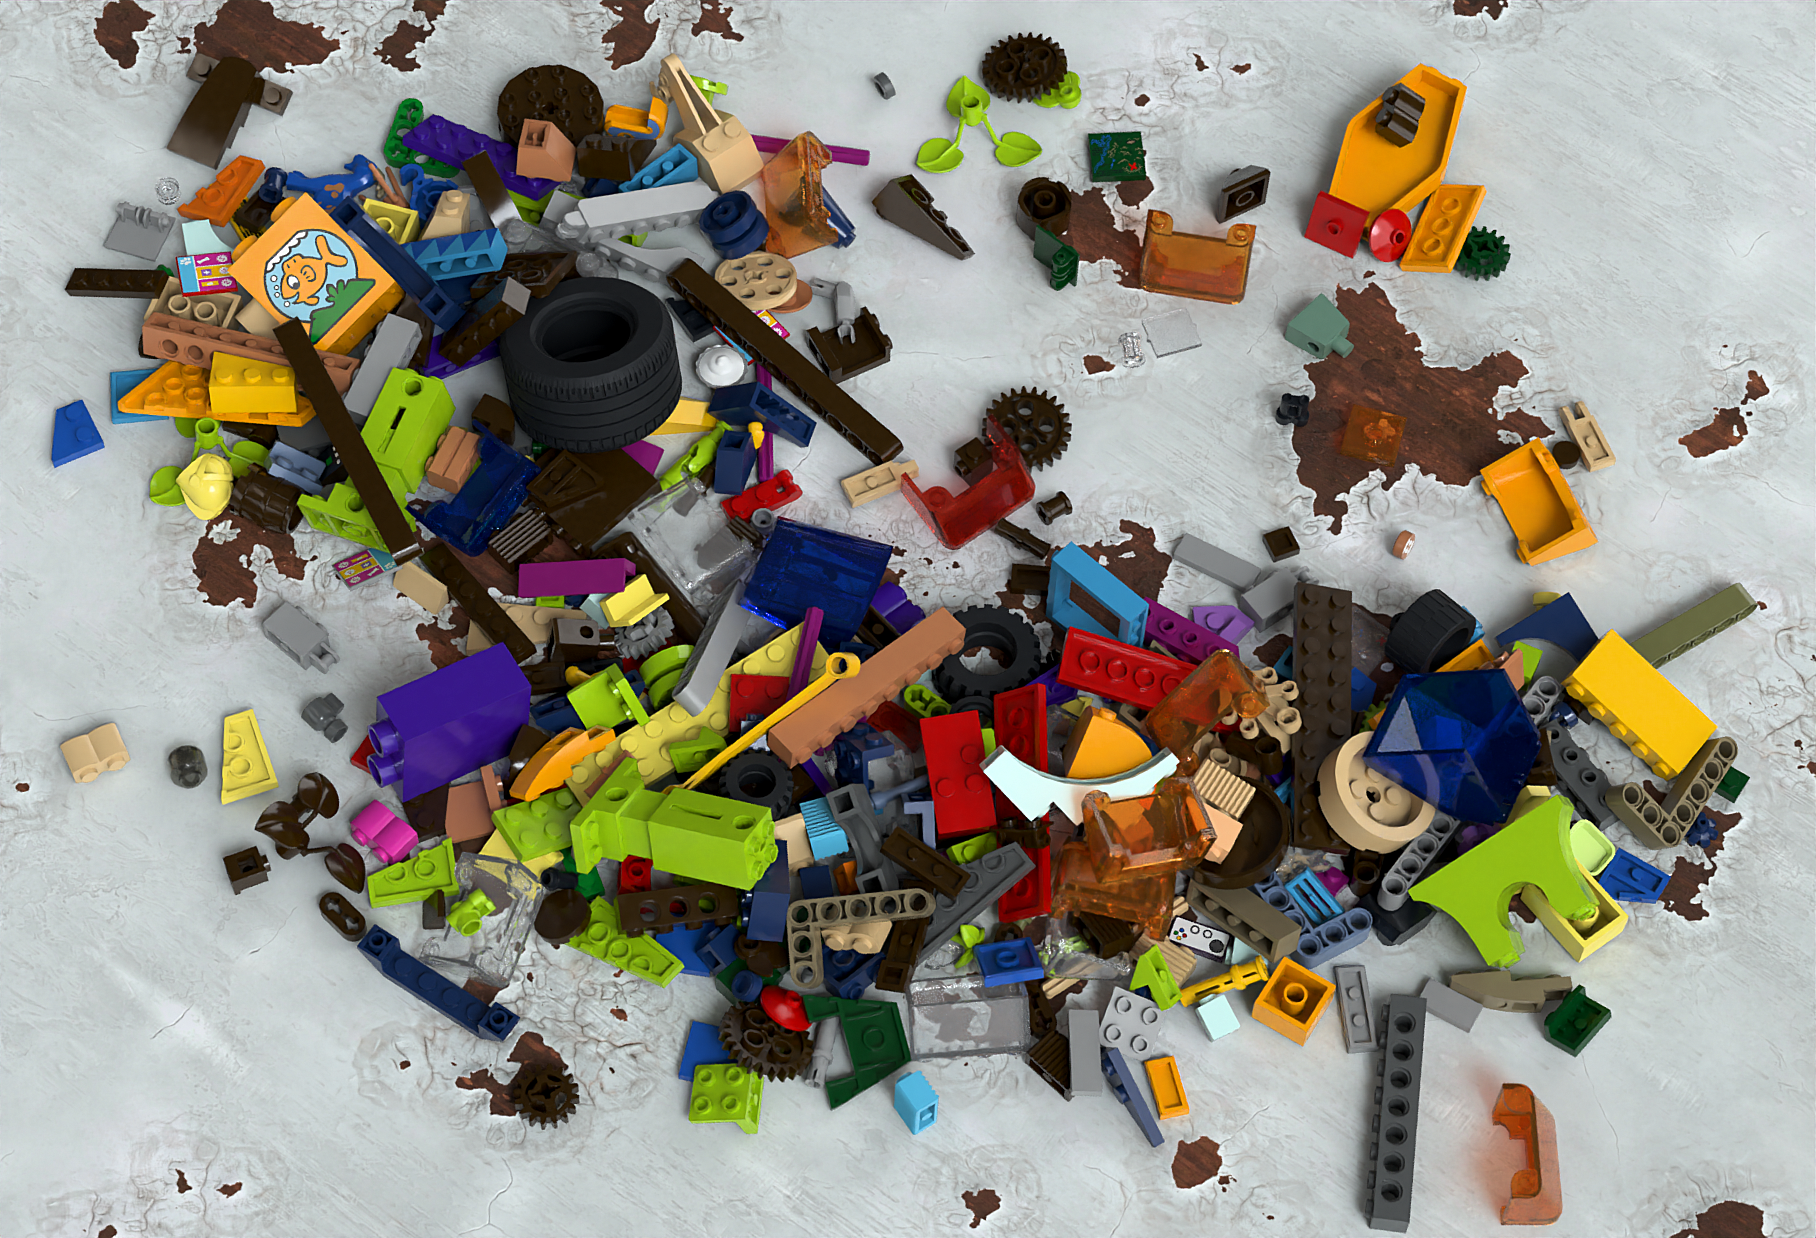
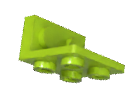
M616 663L566 693L587 730L596 725L612 728L627 718L629 720L635 718L641 727L651 721Z
M737 1064L697 1065L695 1067L689 1121L692 1124L736 1122L746 1134H758L765 1077L763 1076L761 1080L758 1079L757 1072L755 1071L748 1075L747 1067L742 1066L738 1068L736 1067Z

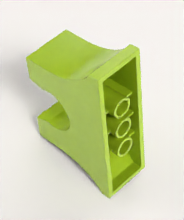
M1558 794L1407 890L1413 901L1427 902L1435 905L1456 919L1467 931L1488 966L1505 967L1506 969L1521 960L1519 955L1526 952L1520 932L1512 925L1508 913L1510 900L1521 887L1529 884H1535L1540 887L1546 894L1549 904L1562 917L1567 919H1580V921H1584L1596 913L1594 908L1600 905L1580 872L1573 855L1570 841V821L1574 806L1569 798Z

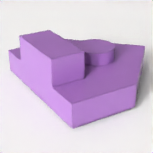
M1233 605L1193 607L1192 610L1194 623L1235 645L1241 641L1255 624L1252 619Z

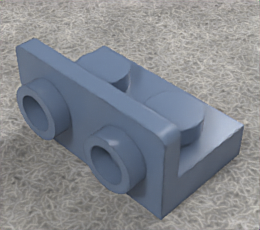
M279 440L274 442L263 463L267 472L275 477L285 478V480L297 484L313 495H319L323 488L319 478L326 464Z

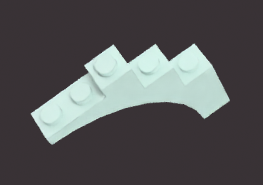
M1000 745L979 766L1030 821L1036 817L1041 818L1049 811L1050 804L1054 802L1078 826L1081 822L1086 823L1095 815V809L1099 806L1123 831L1126 827L1134 826L1141 818V813L1144 809L1137 801L1140 798H1147L1154 791V785L1159 780L1171 776L1177 769L1176 765L1180 761L1165 747L1149 761L1127 772L1106 778L1081 780L1058 777L1036 770L1018 760Z

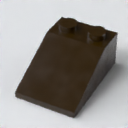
M586 135L577 147L580 177L631 181L657 145V141L623 136Z

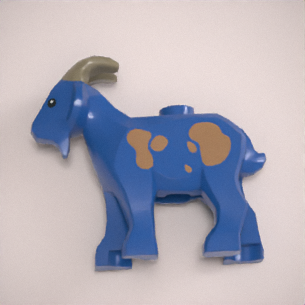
M361 154L355 155L351 163L344 165V168L354 172L353 174H329L309 178L301 172L293 170V173H288L286 181L287 190L313 194V200L328 215L348 195L353 199L361 191L373 185H377L378 199H381L386 193L368 167V164L372 163L384 180L385 175L375 163Z

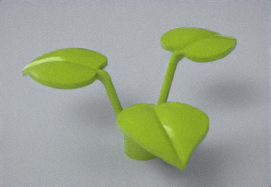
M964 75L952 88L946 102L948 112L954 117H960L955 142L952 144L945 138H934L927 141L919 151L916 164L919 168L931 173H946L956 169L964 158L963 152L957 149L960 144L964 124L977 126L981 121L985 124L994 144L999 146L995 151L997 160L1005 166H1023L1039 157L1042 153V148L1034 139L1019 132H1008L1003 135L1002 141L998 140L987 119V114L983 113L991 103L989 94Z
M208 417L201 419L175 418L176 429L183 437H196L190 464L197 459L200 448L210 450L219 444L225 455L231 458L228 462L232 467L234 478L239 479L241 475L247 477L251 472L247 467L254 462L265 467L263 463L270 451L258 443L240 441L234 445L233 453L228 450L223 437L218 436V429L222 424L221 420H214ZM177 466L160 468L151 479L149 499L163 506L172 507L186 504L181 488L176 483V479L183 470Z

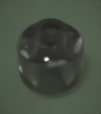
M180 746L174 749L167 758L170 778L178 787L195 788L208 775L205 756L201 749L196 746Z

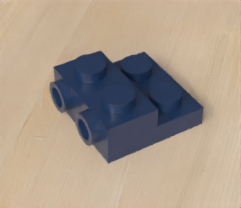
M824 943L822 945L824 970L822 982L826 990L834 997L858 1000L863 996L868 986L873 982L876 983L881 962L886 960L885 954L881 951L879 953L862 954L854 949L833 950ZM807 967L806 969L813 974L811 967Z

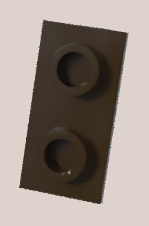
M1008 816L1000 819V823L989 828L991 832H998L997 841L1003 847L1017 842L1020 847L1044 849L1051 843V837L1047 834L1046 828L1053 825L1054 821H1041V818L1038 817L1032 821L1028 818L1018 820L1017 816Z

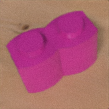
M375 799L350 822L352 838L360 846L364 847L367 845L373 849V855L383 864L388 862L394 865L400 862L419 843L415 830Z

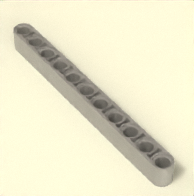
M1551 676L1540 677L1490 741L1518 735L1513 732L1520 734V729L1537 730L1551 713L1552 707L1557 702L1561 691L1559 681ZM1490 743L1487 744L1456 784L1466 790H1472L1477 786H1481L1484 788L1483 800L1495 785L1494 776H1496ZM1437 809L1428 828L1413 839L1383 878L1377 895L1379 905L1389 911L1399 909L1410 896L1407 890L1420 883L1467 821L1461 822ZM1404 870H1409L1413 874L1407 873ZM1388 890H1393L1397 894H1392Z

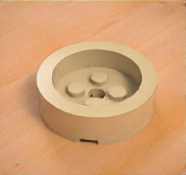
M1379 731L1357 734L1332 751L1325 758L1319 769L1317 781H1320L1321 795L1318 799L1322 812L1334 831L1357 849L1362 851L1365 849L1378 851V854L1396 851L1422 834L1432 822L1436 810V789L1431 773L1419 754L1396 736ZM1366 791L1375 792V803L1368 799Z

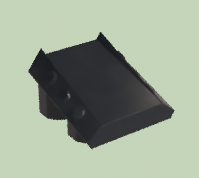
M1380 886L1353 906V908L1366 909L1371 914L1372 926L1378 930L1377 937L1385 946L1403 944L1424 929L1438 912L1427 902L1413 901L1411 896L1397 910L1389 911L1383 909L1377 901ZM1388 890L1392 894H1397L1393 890Z

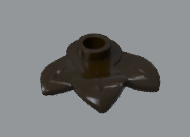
M744 933L734 944V952L737 957L745 960L748 969L759 976L771 977L773 975V968H782L790 963L789 952L779 946V942L746 939V933Z

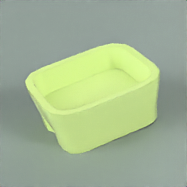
M1587 819L1579 820L1570 829V841L1574 857L1592 876L1598 875L1615 856L1614 845Z

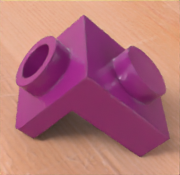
M1327 863L1315 873L1334 898L1346 888L1350 880L1338 868L1332 867ZM1309 882V886L1330 909V906L1326 903V901L1321 897V895L1315 890V888ZM1304 892L1303 896L1312 905V907L1322 912L1317 907V905L1314 904V902L1310 899L1306 892Z

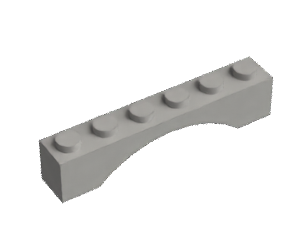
M555 189L538 227L542 228L548 235L557 237V234H555L556 226L563 223L562 218L564 215L572 212L579 200ZM566 238L571 245L590 250L601 259L614 261L625 270L636 271L651 282H660L668 286L673 292L675 291L668 284L666 275L685 258L692 259L700 267L705 259L682 247L646 249L612 238L601 239L595 243L590 241L578 243L576 238Z

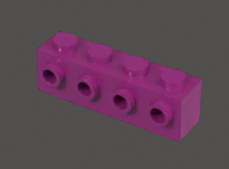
M1148 597L1143 599L1149 604L1143 645L1150 648L1152 641L1155 640L1177 659L1213 671L1225 665L1236 668L1240 664L1239 647Z

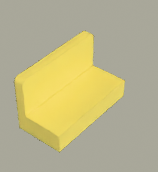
M640 574L625 584V591L623 593H611L601 600L599 604L610 627H622L635 624L670 598L667 593L654 594L646 575Z

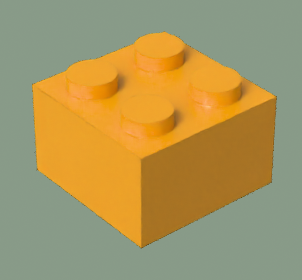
M1284 956L1256 999L1251 1017L1297 1044L1304 1046L1332 1002L1336 985Z

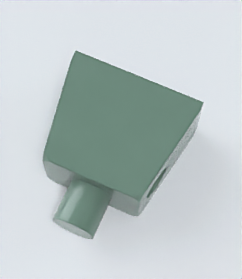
M1322 293L1287 324L1285 340L1319 359H1324L1333 350L1345 358L1354 348V345L1346 339L1350 325L1349 321Z

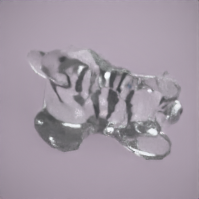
M1289 843L1287 853L1275 872L1281 881L1285 883L1289 879H1293L1298 871L1303 870L1307 866L1312 872L1318 873L1329 870L1331 864L1323 859L1327 854L1326 852L1290 847Z

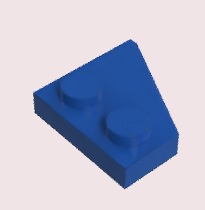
M83 400L56 410L51 457L54 468L105 448L104 442Z
M1619 847L1598 883L1613 900L1656 904L1671 876Z

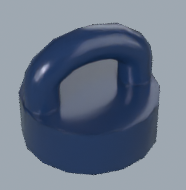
M1560 701L1552 707L1553 713L1550 715L1548 722L1558 718L1560 726H1564L1569 730L1578 724L1577 716L1565 702Z
M749 970L740 971L732 982L733 996L745 1002H753L761 992L763 986L762 978Z

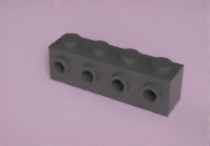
M1555 719L1541 727L1540 729L1546 728L1547 731H1552L1550 748L1558 785H1555L1557 790L1564 797L1569 798L1575 811L1583 820L1587 819L1601 832L1619 821L1620 819L1607 806L1605 801V793L1612 785L1608 782L1604 771L1596 768L1590 761L1586 750L1578 747L1572 740L1568 729L1560 726Z

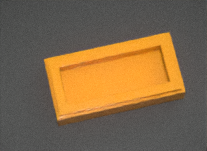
M1174 1055L1145 1061L1144 1068L1159 1119L1163 1120L1189 1114V1105Z

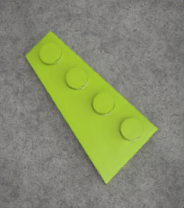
M599 895L589 905L592 915L585 931L577 937L575 935L569 939L570 942L565 943V945L662 988H665L684 968L683 963L645 932V936L628 939L626 934L618 935L614 907Z

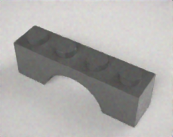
M850 784L827 793L826 796L835 822L845 831L855 852L857 860L855 880L860 894L901 890L892 861L880 853V849L885 841L865 784Z

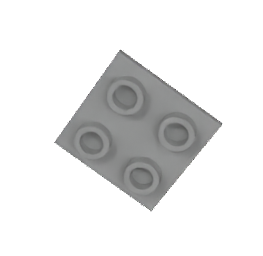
M126 201L119 203L116 212L120 215L104 247L155 262L176 218L168 216L165 212L161 214L152 211L151 208L145 209L144 206L136 207L130 205Z
M1114 986L1099 1026L1100 1047H1118L1121 1054L1143 1063L1149 1061L1168 1009L1161 1011L1156 1002Z

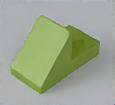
M703 726L698 739L671 743L668 751L677 773L700 770L728 747L721 736Z
M1156 943L1151 945L1139 957L1129 990L1132 991L1148 985L1153 1000L1157 1002L1160 1010L1164 1011L1171 1008L1183 996Z

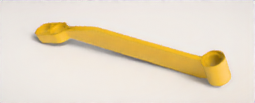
M838 652L830 655L825 664L827 672L718 754L684 784L670 785L660 793L669 795L675 787L692 791L726 765L730 758H735L738 753L743 752L768 733L772 727L798 710L837 679L855 677L861 667L859 658L850 652ZM842 658L847 662V669L844 673L839 668Z

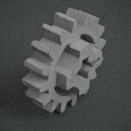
M659 606L635 624L615 628L617 633L614 636L615 646L621 655L623 654L627 659L632 656L636 660L640 654L648 657L649 651L657 652L661 645H666L665 638L673 635L670 631L674 628L673 619L667 610Z

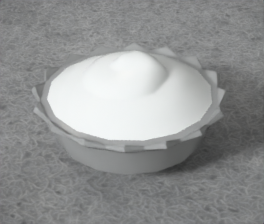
M716 344L712 348H706L704 353L699 354V359L695 362V373L698 375L699 380L714 390L716 388L738 385L739 382L744 380L748 372V361L745 360L744 353H740L737 347L731 348L727 344L723 346Z

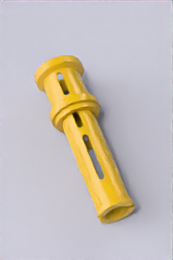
M1258 955L1255 957V960L1240 966L1234 964L1229 969L1230 971L1179 989L1183 996L1180 999L1183 1006L1187 1007L1199 1002L1213 993L1218 995L1234 988L1244 990L1246 985L1259 980L1268 981L1270 979L1269 972L1262 956Z

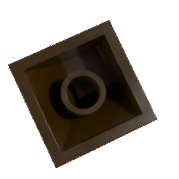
M1249 165L1243 169L1238 168L1231 172L1221 190L1217 222L1219 224L1224 223L1265 204L1271 172L1267 168Z

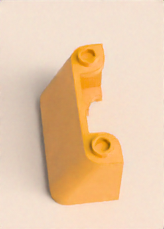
M1539 437L1480 470L1484 478L1481 481L1482 487L1488 496L1493 494L1498 500L1519 540L1518 544L1520 547L1516 549V552L1523 564L1528 562L1531 566L1589 548L1598 543V539L1562 471Z

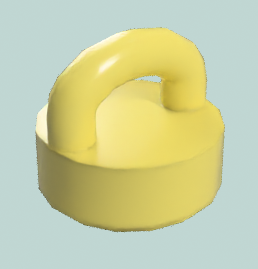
M1555 592L1534 593L1533 606H1536V612L1561 597V595Z

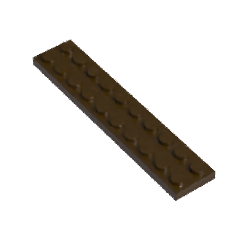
M1297 582L1294 586L1292 681L1296 683L1299 694L1296 699L1292 700V707L1299 711L1302 724L1299 730L1292 734L1290 847L1346 856L1350 852V844L1334 831L1322 812L1318 799L1321 795L1320 781H1317V777L1325 758L1351 738L1352 591Z

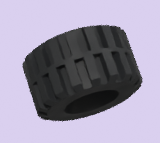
M755 749L748 750L747 755H744L743 752L738 753L736 760L730 758L727 761V767L724 766L721 771L718 797L771 808L772 821L776 822L780 818L784 819L788 809H790L794 783L791 770L787 771L788 765L784 761L779 763V756L773 754L770 757L767 755L768 751L761 750V754L755 753ZM758 783L767 787L771 793L765 797L754 798L744 794L740 788L746 784Z

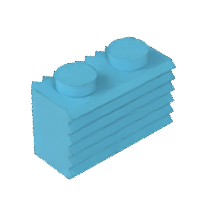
M827 796L799 804L816 860L824 859L826 856H836L837 853L842 854L843 851L848 852L847 840L849 838L842 827L835 822Z
M916 1071L913 1074L911 1072L905 1073L896 1081L894 1108L912 1134L916 1135L936 1123L939 1095L935 1094L936 1090H932V1085H928L929 1081L925 1080L922 1071Z

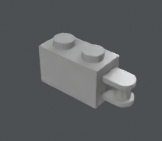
M1303 566L1293 573L1287 567L1279 572L1273 571L1259 585H1251L1244 590L1241 595L1239 610L1255 622L1254 627L1261 633L1294 612V586L1297 582L1301 581L1318 585L1319 580L1317 577H1312L1309 574L1307 566Z
M286 601L262 623L265 637L304 670L313 665L320 672L326 674L329 671L328 667L333 663L337 664L340 661L337 653L330 648L328 631L320 623L314 624L308 619L307 613L301 607H294Z

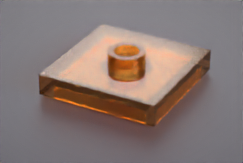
M1353 404L1340 454L1394 468L1407 417Z

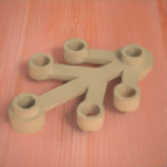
M1229 665L1219 667L1214 673L1213 685L1222 694V708L1219 710L1222 723L1231 725L1238 720L1236 708L1233 706V694L1236 693L1242 697V722L1240 730L1244 738L1252 739L1259 733L1255 721L1254 706L1275 719L1281 731L1287 734L1297 732L1302 724L1299 711L1293 707L1281 709L1266 699L1276 696H1282L1287 701L1296 699L1299 694L1296 683L1285 681L1282 684H1276L1278 677L1275 669L1272 667L1242 673ZM1261 681L1263 686L1249 688L1245 684ZM1288 689H1293L1291 692H1285ZM1253 727V729L1246 731L1247 728Z

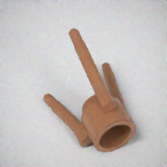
M369 163L368 167L388 195L384 198L383 202L410 209V204L405 199L390 167L387 166L385 170L396 194L391 191L375 166ZM359 195V199L365 203L366 197Z

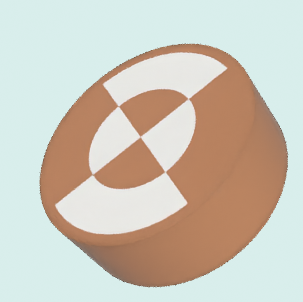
M1407 530L1402 531L1393 546V555L1402 560L1405 559L1413 547L1415 534Z

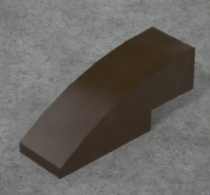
M484 150L462 161L461 163L494 228L499 229L502 237L505 238L525 228L526 226L487 151Z

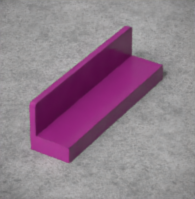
M625 558L520 564L518 596L520 598L623 593L625 591V576L635 575L636 564Z

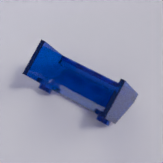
M474 419L471 423L485 434L480 439L477 447V454L484 460L450 504L444 500H437L431 503L424 513H421L409 504L404 508L429 531L470 557L479 556L486 550L490 535L504 527L529 495L526 486L542 472L540 467L491 429Z

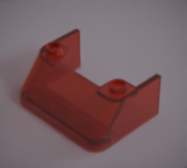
M993 414L987 417L986 434L995 444L992 449V460L998 468L955 498L946 488L941 486L931 487L922 493L906 472L901 475V493L941 544L950 550H958L996 525L1002 517H1008L1030 502L1035 495V482L1018 446Z

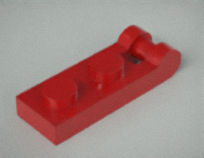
M786 469L780 471L773 479H769L744 491L741 496L735 495L722 501L721 509L729 522L738 515L748 523L751 522L750 517H752L757 509L766 508L774 511L800 498L803 491L798 484H794L792 474ZM784 487L785 491L779 494L777 490Z

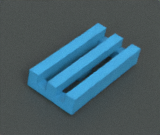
M1308 866L1284 884L1287 891L1317 926L1345 913L1344 908ZM1305 878L1310 882V884L1315 888V890L1321 895V897L1326 901V903L1332 908V910L1335 913L1331 912V910L1325 905V903L1320 899V897L1304 880ZM1296 884H1299L1301 886V888L1306 892V894L1310 897L1314 904L1317 905V907L1323 912V914L1327 917L1325 920H1323V918L1318 914V912L1312 907V905L1307 901V899L1296 888Z

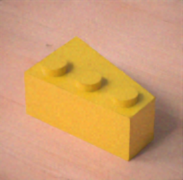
M214 351L209 381L212 413L297 412L299 390L297 376L292 367Z

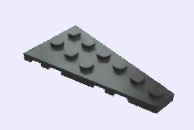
M1017 842L985 854L981 859L969 864L959 865L960 868L971 874V877L954 902L934 889L933 897L936 901V908L930 915L926 938L917 967L960 931L961 924L968 925L1036 867ZM895 899L886 902L884 905V909L888 914L893 913L897 907ZM891 921L892 927L880 950L885 954L886 958L897 921Z

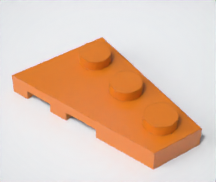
M242 155L238 156L216 175L217 180L207 189L202 187L195 193L197 197L188 205L183 203L177 208L180 216L194 220L209 219L210 224L224 228L264 171L265 166L263 162Z

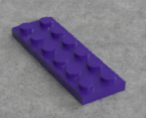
M431 115L403 136V146L463 171L465 169L461 163L462 161L486 150L506 189L537 202L562 183L546 178H527L523 175H516L517 148L490 138L486 134H480L468 129L464 125L451 122L439 115Z

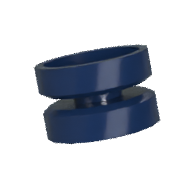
M739 190L727 192L717 197L705 208L699 220L701 231L711 241L718 255L728 260L739 259L752 253L763 243L769 231L767 219L757 209L756 203L745 191Z

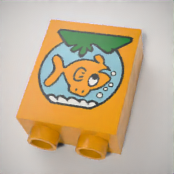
M306 192L298 200L294 196L288 197L274 209L271 214V221L274 224L259 239L255 235H251L237 245L231 256L235 263L227 271L280 324L298 316L315 349L348 356L386 318L387 314L391 313L403 301L407 293Z

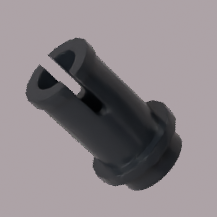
M550 867L542 872L540 882L548 891L556 889L575 890L578 885V876L574 872H563L557 868Z

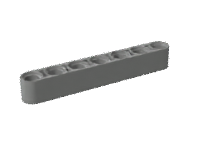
M738 579L732 581L720 594L672 692V698L692 717L701 713L709 704L757 604L758 599Z

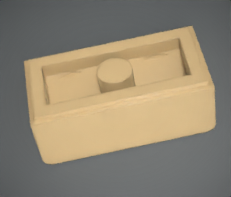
M411 561L403 564V569L396 571L393 586L432 614H438L449 602L447 586Z

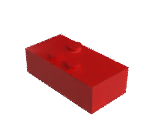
M978 710L919 719L929 789L934 800V819L938 840L989 832V828L997 825L990 780L979 766L986 759Z

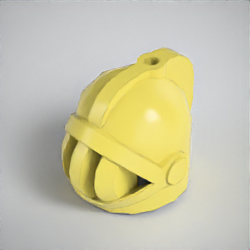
M211 453L203 454L184 469L176 479V483L181 488L187 506L199 519L212 520L216 518L230 503L234 489V474L229 462L223 457Z

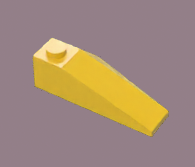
M680 396L679 402L671 416L648 436L713 431L719 420L707 413L711 402Z

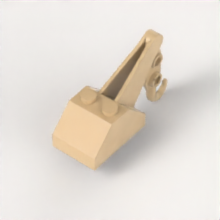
M671 53L660 61L662 67L659 74V86L656 89L654 82L650 81L649 89L652 96L660 98L667 107L675 100L685 129L673 136L672 144L676 146L680 143L697 158L698 175L708 184L712 191H718L720 195H723L727 192L741 190L764 175L765 166L753 138L735 115L717 109L713 110L676 54Z

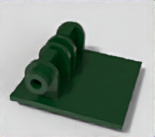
M1037 225L1033 257L1051 270L1050 286L1056 291H1060L1068 283L1075 287L1077 285L1080 255L1072 246L1065 245L1058 240L1051 231L1044 230Z

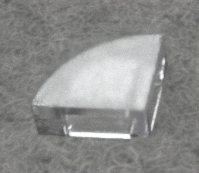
M946 942L927 958L925 968L938 970L956 963L963 954V948Z

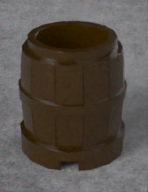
M255 462L250 464L247 469L251 470L247 477L241 475L233 489L229 504L233 505L234 509H229L230 513L241 518L245 517L256 523L257 526L281 535L293 533L304 516L297 502L301 494L309 495L306 494L305 489L297 484L285 480V478L269 474L265 467Z

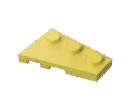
M253 709L225 717L224 762L222 766L223 785L221 790L222 805L279 787Z

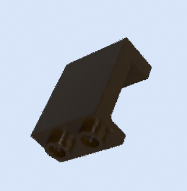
M866 306L860 308V316L855 318V322L852 324L855 333L854 343H852L850 335H845L842 338L843 344L840 343L838 328L841 325L820 333L817 326L807 330V347L823 373L835 384L890 362L891 349H893L891 339L887 334L883 335L878 318L874 313L870 314Z

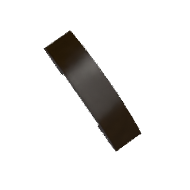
M905 879L902 890L922 889L932 895L934 892V888L921 881ZM923 895L918 896L914 900V909L920 911L926 905V899ZM930 916L897 921L887 958L882 960L875 989L897 993L906 992L921 956Z

